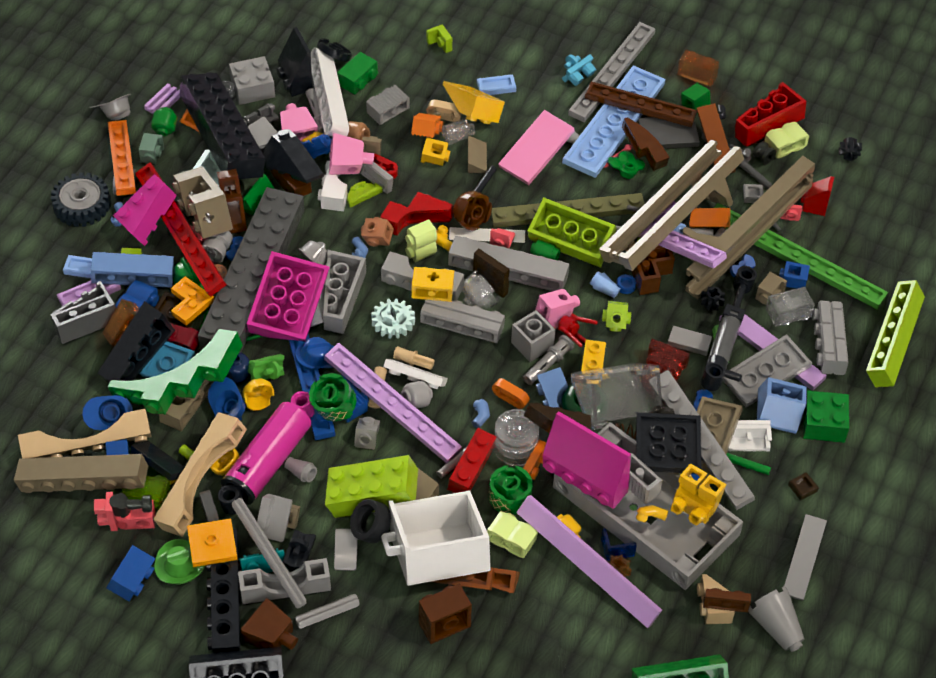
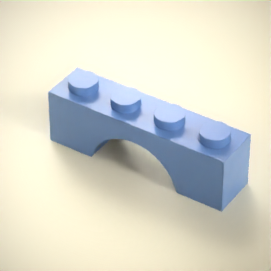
M559 367L537 375L539 383L535 385L539 396H544L545 400H542L544 406L560 407L563 393L568 388L566 379Z

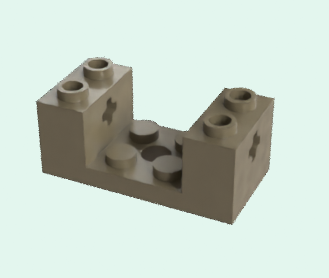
M203 166L173 175L175 180L172 183L175 194L179 196L177 204L187 217L194 215L193 227L196 233H199L205 239L233 229L225 194Z

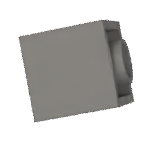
M537 310L512 324L511 343L529 362L546 353L550 346H554L555 329Z

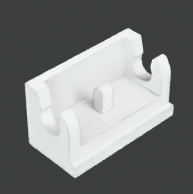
M739 420L728 451H770V441H772L770 420Z

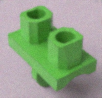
M278 354L250 360L248 373L251 374V380L259 378L265 380L270 378L278 379L284 375V355Z

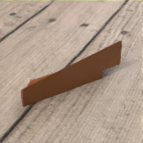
M490 567V571L431 582L450 585L460 583L464 587L492 590L493 587L514 593L520 572Z

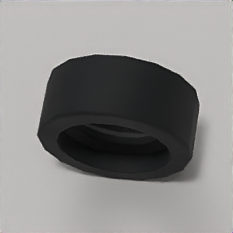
M372 499L360 502L355 507L350 521L351 532L354 537L368 543H377L382 540L381 536L387 533L390 528V510L385 504ZM372 511H375L374 524L367 532V519Z

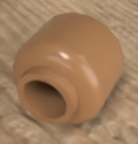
M348 122L349 132L347 137L361 141L363 136L370 137V130L365 123Z

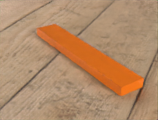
M127 120L108 122L116 195L135 194L136 188Z

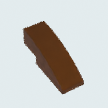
M628 117L624 118L622 129L637 157L645 156L653 171L667 166L670 157L659 141L637 122Z
M231 169L217 172L218 184L225 194L233 229L229 230V232L232 234L246 231V219L237 170Z
M276 169L270 170L285 192L289 191V193L302 196L312 193L311 182L306 184L293 179L290 174L285 173L282 175Z

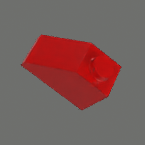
M830 176L812 183V187L801 197L800 203H804L802 211L825 216L835 177Z

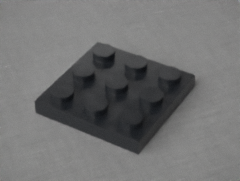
M637 412L636 457L653 472L683 473L690 463L702 470L701 416Z

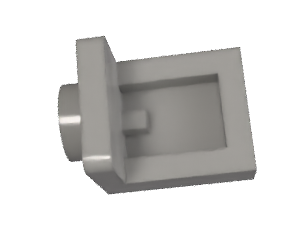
M372 417L359 418L355 430V447L375 449L380 420H375Z

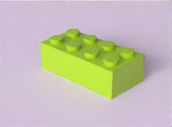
M543 197L527 232L531 241L537 242L540 239L555 244L556 247L561 248L562 253L601 268L604 261L599 248L616 233V227L614 224Z
M409 455L329 468L325 505L332 515L338 518L351 516L355 507L366 499L381 502L388 509L389 501L392 500L394 504L416 500L418 468Z

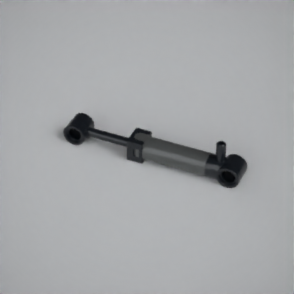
M750 266L739 267L734 278L733 288L737 292L733 304H726L700 381L702 387L708 391L718 390L724 377L737 382L741 380L742 375L728 370L727 366L746 311L740 308L743 296L752 290L757 277L756 271Z

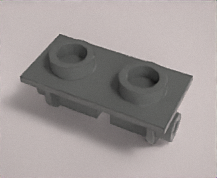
M267 103L258 109L257 113L254 111L244 116L243 120L248 127L264 116L269 123L277 120L279 116L273 112L275 106L272 103Z

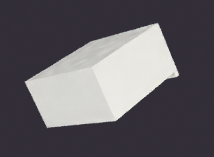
M470 491L395 504L393 500L389 501L391 532L384 533L381 539L386 554L388 556H398L408 586L490 571L489 535ZM388 542H393L394 546H389Z

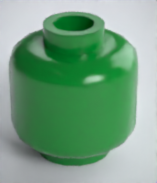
M161 107L153 114L151 128L156 134L163 135V137L167 136V134H172L176 128L177 115L171 108Z

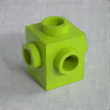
M608 301L607 310L603 309L602 321L606 322V327H609L610 331L621 332V329H626V324H630L631 312H628L627 302ZM614 315H619L620 318L615 319V318H613V316H614Z

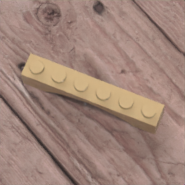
M146 409L126 412L108 429L87 438L61 439L41 431L18 435L22 459L63 457V455L67 454L79 456L84 454L86 450L92 449L93 452L105 450L106 442L127 439L128 442L135 440V443L147 441V438L152 437Z
M220 412L217 413L153 519L162 530L181 537L184 536L187 526L193 520V500L202 477L220 457L237 447L247 430L238 418Z

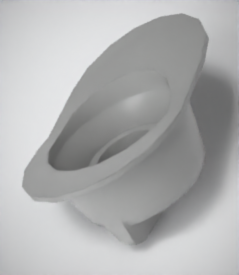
M131 94L89 108L100 106L107 118L115 121L130 115L128 97Z
M310 240L302 248L297 249L300 254L311 262L325 265L327 262V250L325 249L326 244L324 242L316 243Z

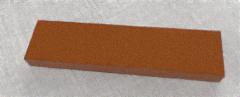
M714 103L698 107L697 113L706 142L708 143L710 140L717 141L716 148L722 151V154L713 162L715 166L730 149L716 104Z

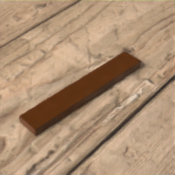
M592 81L585 94V99L691 128L697 115V110Z

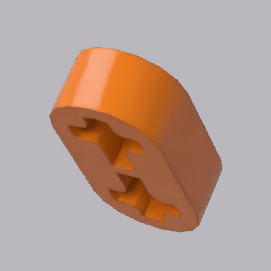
M499 378L492 386V391L496 396L516 408L523 409L530 401L529 395L524 390L505 379Z

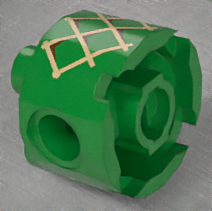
M329 373L320 376V379L317 382L314 381L309 391V401L323 419L335 422L349 419L357 402L354 389L339 374Z
M507 465L495 470L491 475L489 484V501L495 510L511 513L514 516L517 514L516 512L527 496L532 495V478L529 473L515 465L514 468Z

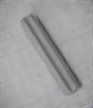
M352 594L296 616V624L299 628H304L359 606V599L356 594Z

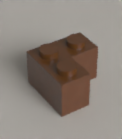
M658 245L631 271L636 280L639 295L659 292L661 275L673 273L675 258L671 250Z

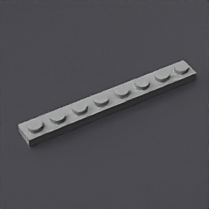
M639 22L592 82L613 87L653 37L655 28ZM588 87L572 105L568 113L569 116L585 122L600 104V102L585 99Z
M669 370L650 380L671 414L699 415ZM701 419V458L712 475L727 484L724 493L735 509L738 510L754 501L755 497Z

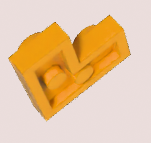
M186 276L171 288L172 294L182 300L171 310V314L186 326L213 304L214 296L210 297L203 288Z

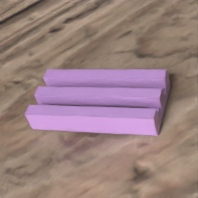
M167 83L144 105L145 110L154 114L160 106L170 108L181 98L180 89L177 91L176 87L173 86L171 88V85Z

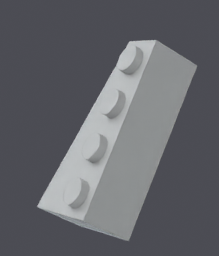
M328 250L327 266L330 269L325 281L324 330L344 334L366 275V258Z

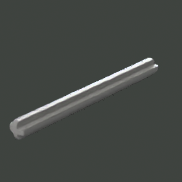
M238 498L234 500L232 507L295 607L301 608L306 604V598L243 499Z

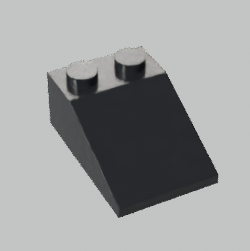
M297 27L293 28L279 56V67L276 68L278 77L283 79L285 90H289L292 97L304 94L308 89L313 88L311 52Z

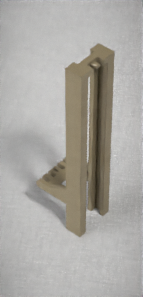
M710 140L599 248L603 261L608 263L615 262L624 265L625 269L633 271L704 199L731 207L733 200L725 178L744 160L741 148L734 146L702 177L701 174L722 154V151L716 148L717 141ZM691 185L692 188L634 246L624 253L623 251Z
M802 156L720 237L699 234L689 227H684L683 235L724 251L727 255V259L714 269L690 259L693 263L686 269V275L689 277L692 275L694 278L686 285L685 291L698 300L701 297L702 291L706 292L708 287H711L730 266L812 187V177L814 176L812 173L815 169V163Z

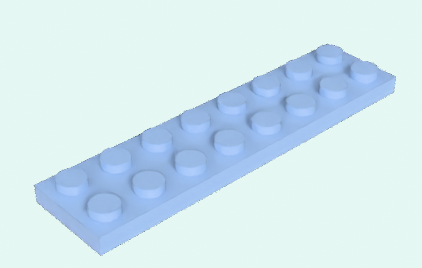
M632 66L616 88L655 98L665 85L666 79ZM603 104L565 154L562 163L596 178L608 162V158L614 154L626 138L622 129L624 118L628 117L637 122L638 118L643 114Z

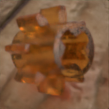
M611 555L610 562L608 563L625 578L626 575L631 576L630 560L626 561L623 555L615 557Z

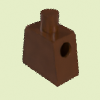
M268 598L263 601L240 629L244 642L261 649L284 645L292 650L298 642V638L291 634L293 631L291 618Z

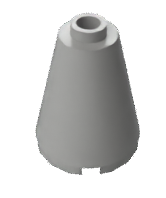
M781 587L783 592L779 593L776 589L755 602L756 607L754 609L750 606L748 612L785 651L790 649L791 652H794L803 646L801 642L805 639L790 594L786 587Z

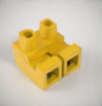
M690 463L679 477V488L676 490L670 510L677 515L684 511L689 514V521L697 526L701 522L706 524L709 521V518L714 514L720 503L727 484L711 475L706 478V472ZM691 473L697 474L700 478L697 481L694 480ZM710 484L716 485L719 489L716 492L713 491Z

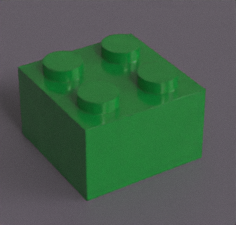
M807 390L806 407L803 413V439L845 443L849 431V394Z

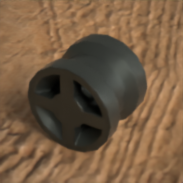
M762 141L755 147L752 155L755 158H759L762 164L767 165L774 159L777 151L774 148H770L767 142Z

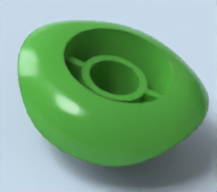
M175 539L165 543L159 549L154 568L157 577L161 581L169 584H185L199 576L204 570L205 565L193 567L189 541Z

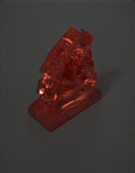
M652 339L649 344L646 361L647 367H644V382L654 397H658L659 394L650 380L669 370L677 381L681 376L682 369L688 366L690 353Z

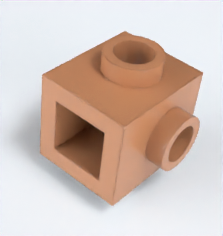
M380 217L366 218L361 228V236L370 246H389L394 228L387 219Z

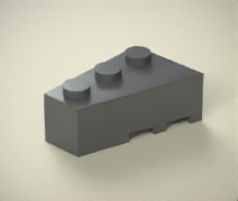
M101 281L96 283V287L91 291L81 293V298L75 302L70 301L50 314L55 332L62 344L119 322L115 304Z

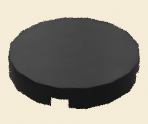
M321 38L317 43L319 50L335 59L348 62L352 57L350 50L337 42L329 43V39Z

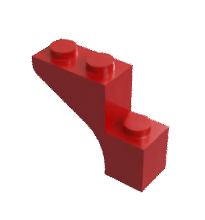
M417 192L408 207L390 201L380 218L387 219L394 228L393 234L398 236L406 226L421 223L428 219L431 223L449 222L453 217V204L431 197L428 194Z

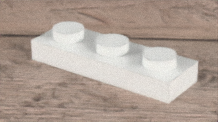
M386 359L383 366L388 368V372L397 376H400L401 373L408 375L407 379L414 382L426 381L429 387L438 389L439 386H445L448 379L393 359Z

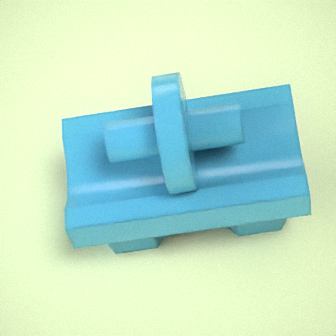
M589 54L582 60L579 56L568 55L565 59L566 64H564V67L568 70L566 75L562 77V80L564 82L569 80L573 85L577 86L584 79L580 74L581 71L587 78L593 75L596 68L591 63L593 60L592 55Z

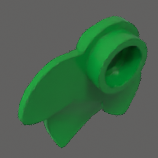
M621 151L619 157L608 158L610 166L618 169L620 175L628 179L634 178L638 171L643 170L645 167L643 160H635V156L628 151Z

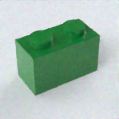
M359 52L337 72L340 87L354 95L363 90L367 83L376 78L378 63L373 58Z

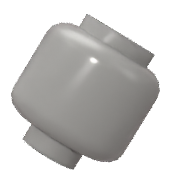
M417 381L406 384L400 395L419 409L430 404L433 392L431 387L425 382Z

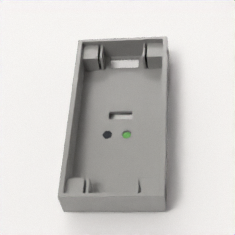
M611 422L597 433L636 456V441ZM654 472L663 480L661 493L648 504H644L641 499H638V496H634V493L628 490V493L614 509L607 505H602L596 498L584 494L579 488L566 483L561 477L554 474V489L684 590L741 534L743 521L721 504L718 505L716 511L706 524L701 522L697 526L689 521V514L684 511L678 515L672 512L670 509L680 484L678 480L681 474ZM654 505L669 512L665 521L657 518L650 525L648 522H641L636 519L637 510L640 507ZM707 543L713 546L700 561L694 558Z

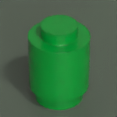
M540 239L537 242H533L530 253L533 255L557 261L561 252V248L556 247L555 244Z

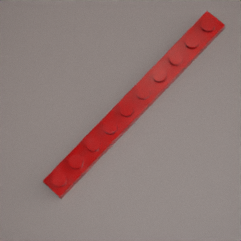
M151 162L135 173L142 186L154 174L162 180ZM174 200L164 216L161 215V218L205 291L211 297L227 284Z

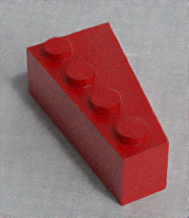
M782 82L779 84L778 89L769 92L767 98L758 101L756 107L750 108L736 119L735 138L747 147L765 138L767 132L772 129L782 128L786 123L798 122L804 119L807 101Z

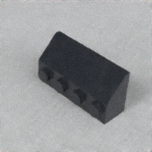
M281 647L191 655L189 656L190 678H284Z

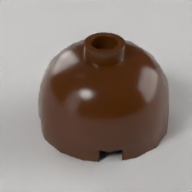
M474 190L462 193L456 199L453 207L455 220L462 227L471 231L481 228L479 225L483 222L486 223L492 212V203L489 202V197Z

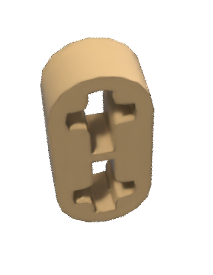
M431 100L426 110L430 115L441 116L442 120L452 122L459 121L462 115L454 103L440 100Z

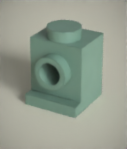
M144 133L139 147L141 163L148 164L151 162L156 164L157 158L161 156L162 150L164 151L163 135Z

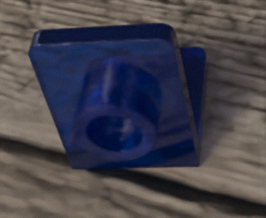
M606 528L602 529L601 542L606 560H623L627 557L635 556L637 548L635 542L610 546Z

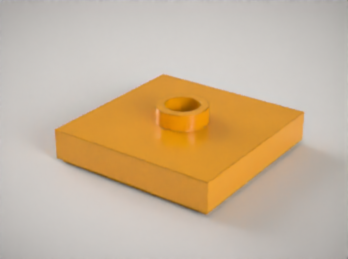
M231 518L187 526L193 567L238 560Z

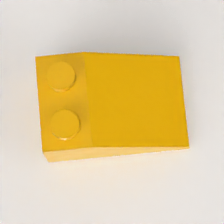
M443 81V86L460 113L466 115L467 120L476 122L477 119H480V122L490 124L491 122L499 123L505 101L470 86Z

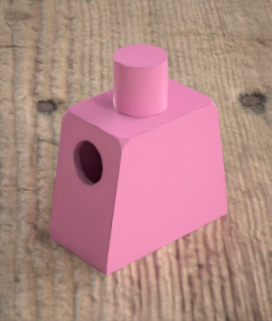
M291 103L285 107V111L280 112L282 130L290 129L301 142L302 139L318 131V126L306 107L297 108L295 104Z
M333 133L330 145L329 174H359L362 164L373 165L374 153L363 152L364 142L361 140Z
M560 289L540 295L536 310L556 329L560 319L565 315L570 317L573 309L580 305V300L578 296H570L566 290Z

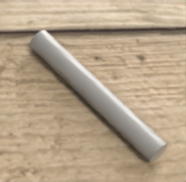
M467 447L436 472L437 476L442 479L454 469Z

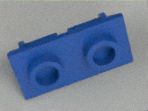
M321 134L312 138L311 141L307 140L301 143L311 157L315 159L317 156L330 152L332 138L330 139L328 135Z

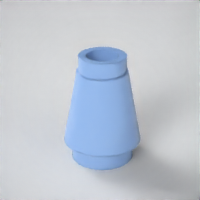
M598 271L590 282L593 289L613 298L617 296L621 289L604 272Z

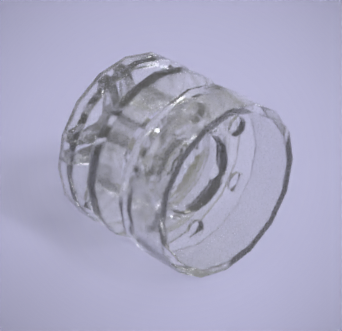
M512 409L504 412L495 423V436L497 438L494 451L502 462L512 466L526 464L539 439V426L524 416L525 411L522 409Z

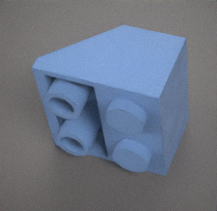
M768 377L758 388L757 420H770L771 428L796 434L806 407L807 386Z

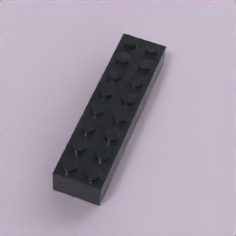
M209 72L206 74L181 76L180 96L220 171L236 169L239 179L263 177L265 157L219 75Z

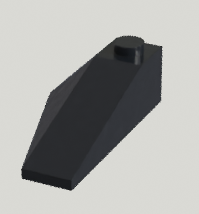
M290 129L280 130L277 134L271 136L263 151L265 157L264 167L271 171L276 169L282 175L285 173L290 174L293 179L306 184L324 177V173L299 138Z

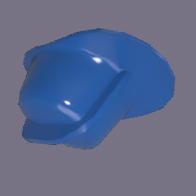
M312 337L296 349V359L302 366L309 369L334 368L324 360L325 354L334 346L323 338Z
M228 377L223 382L214 381L208 390V400L215 417L220 412L236 417L241 421L246 404L235 382Z
M100 396L91 398L86 402L83 407L82 416L86 425L93 430H106L117 422L124 413L131 412L133 409L131 403L122 396Z

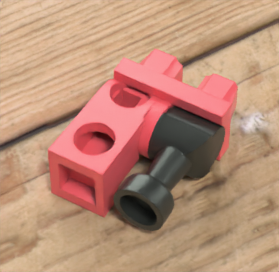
M106 492V499H94V512L97 514L99 526L109 525L111 531H118V528L124 530L155 528V521L153 519L156 516V509L151 495H143L141 500L128 499L123 493L113 495V492Z

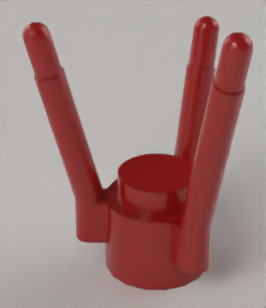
M573 313L570 317L568 315L563 316L558 324L559 330L565 333L579 347H582L583 345L579 340L585 343L587 339L577 333L580 328L577 321L595 325L598 322L579 317Z

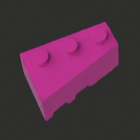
M154 174L113 216L140 243L146 246L148 243L146 239L150 232L156 230L158 219L161 215L164 216L177 195Z

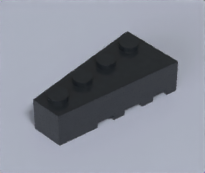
M144 301L101 366L98 374L107 383H110L111 380H134L175 332V329L160 311Z

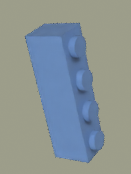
M93 252L90 270L91 283L96 284L101 281L102 284L131 285L135 280L154 287H172L174 256Z

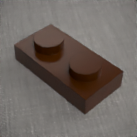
M719 588L706 589L703 608L748 613L751 594L744 593L743 591H723Z

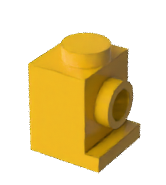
M426 137L421 163L428 162L443 166L444 161L448 162L451 151L448 150V143Z

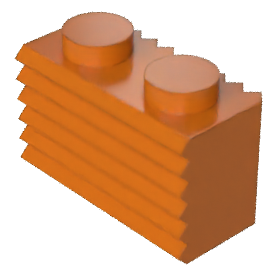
M418 113L413 117L412 135L415 134L420 137L423 135L424 137L433 138L443 130L441 116Z

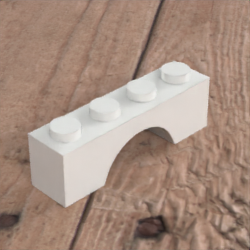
M327 160L325 168L327 173L322 177L323 188L319 189L318 200L321 201V209L344 212L347 201V184L338 179L339 175L329 174L330 161Z

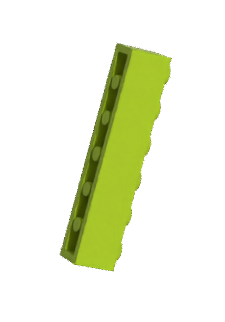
M917 280L900 281L895 288L866 369L875 387L895 385L925 298Z

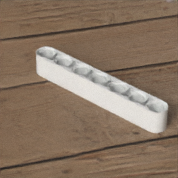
M313 48L311 51L312 77L324 133L333 137V133L347 136L349 124L334 58L318 48Z

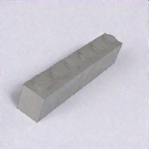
M455 236L449 251V266L473 271L474 252L479 248L510 269L509 281L549 291L564 289L568 278L569 263L472 240L467 237Z

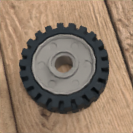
M83 172L76 176L74 173L71 174L72 178H69L67 175L64 177V181L60 179L58 185L55 184L54 190L51 192V201L54 213L58 219L60 218L61 222H66L69 226L73 223L74 227H79V224L82 223V227H85L88 222L90 225L94 224V220L99 222L101 216L105 217L106 212H109L111 204L109 190L102 178L99 179L97 175L92 177L91 173H87L84 176Z

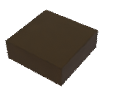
M807 472L790 480L788 486L800 501L818 492L819 489Z

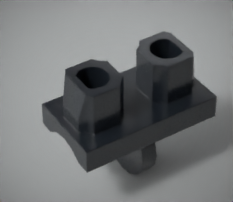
M299 530L294 531L283 560L285 567L295 571L305 561H308L316 540L315 534H305Z

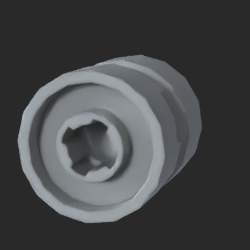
M229 231L205 238L202 245L213 263L216 264L223 261L233 236Z

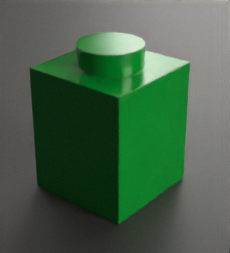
M698 83L694 84L681 93L682 106L697 110L698 107L710 105V90Z

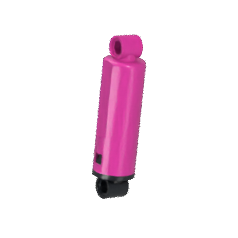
M299 391L292 396L291 402H282L221 480L222 488L218 492L223 512L229 515L236 514L232 507V502L238 498H242L246 505H251L311 427L310 418L314 415V407L309 401L308 392Z

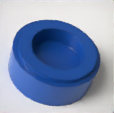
M627 274L619 276L616 281V285L621 288L619 292L622 294L633 293L636 288L635 278Z

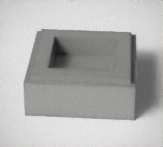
M743 185L744 203H755L763 195V185Z

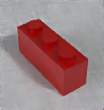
M477 428L449 479L447 490L454 493L471 492L495 447L496 436Z

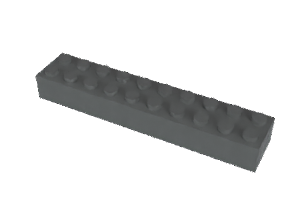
M266 187L224 278L227 285L218 291L198 334L200 351L212 340L219 329L238 332L243 344L240 350L242 352L246 339L250 334L247 328V321L271 251L286 254L304 213V196Z

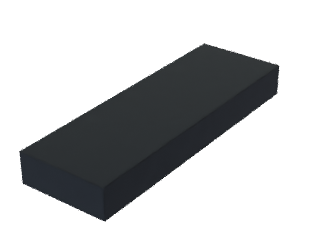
M148 440L131 445L130 452L132 454H142L147 464L169 481L178 479L185 468Z

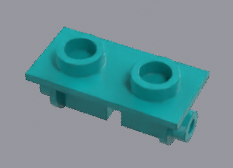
M276 548L275 551L283 562L285 557L284 550ZM262 554L243 555V558H239L242 571L260 568L266 573L273 572Z

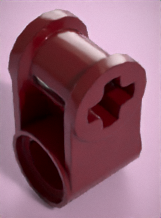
M170 323L175 332L169 337L167 342L195 351L199 343V331Z

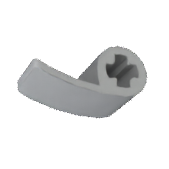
M351 529L335 530L334 569L337 571H355L357 569L358 539L354 537Z

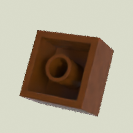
M460 583L455 586H447L441 592L434 595H426L419 601V624L430 644L471 627L472 604Z

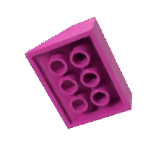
M271 251L247 321L249 333L267 338L306 341L330 267Z
M558 411L543 452V467L548 472L561 477L566 483L576 486L584 494L596 498L602 505H607L614 509L628 493L631 453Z

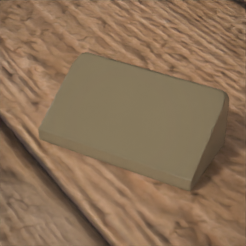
M468 136V173H486L487 143Z

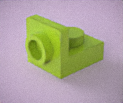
M443 24L426 31L428 45L437 42L438 46L442 47L445 53L452 51V37Z

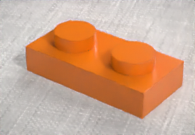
M540 439L523 467L533 480L536 479L539 473V465L543 464V452L547 443Z

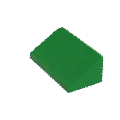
M265 174L256 181L243 198L244 212L250 215H254L266 187L275 189Z

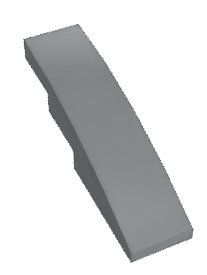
M805 515L784 585L792 598L804 600L827 520Z

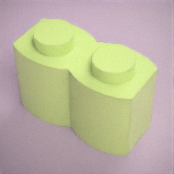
M797 122L786 123L782 128L772 129L765 136V142L768 143L770 148H774L777 151L776 158H782L791 152L803 149L807 146L809 135Z
M429 219L407 229V235L405 236L407 248H405L409 259L412 258L416 263L436 254L437 231Z
M500 511L488 528L487 533L490 542L505 548L515 556L524 558L537 540L538 531L529 523L518 521L513 514Z

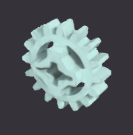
M387 299V303L381 301L380 307L375 306L374 312L371 313L372 326H375V332L381 331L382 337L388 334L389 339L392 338V335H395L398 339L401 333L406 336L407 330L412 331V325H415V312L412 311L411 305L406 306V301L398 303V299H395L394 302Z

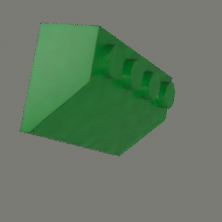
M720 654L632 668V678H729L728 664Z

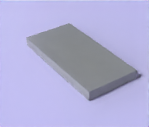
M786 334L730 369L742 375L740 382L724 377L723 382L741 403L748 407L758 401V388L768 377L788 382L810 368L812 362Z

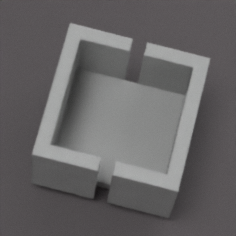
M265 56L229 64L230 79L239 105L275 97L274 80Z

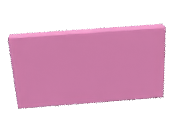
M544 110L499 162V167L525 184L530 185L574 133V127Z

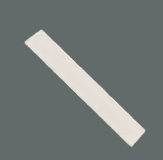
M450 227L449 240H454L455 236H460L476 241H490L491 229L479 228L478 230L471 231L465 228ZM504 229L515 233L513 242L525 243V230Z

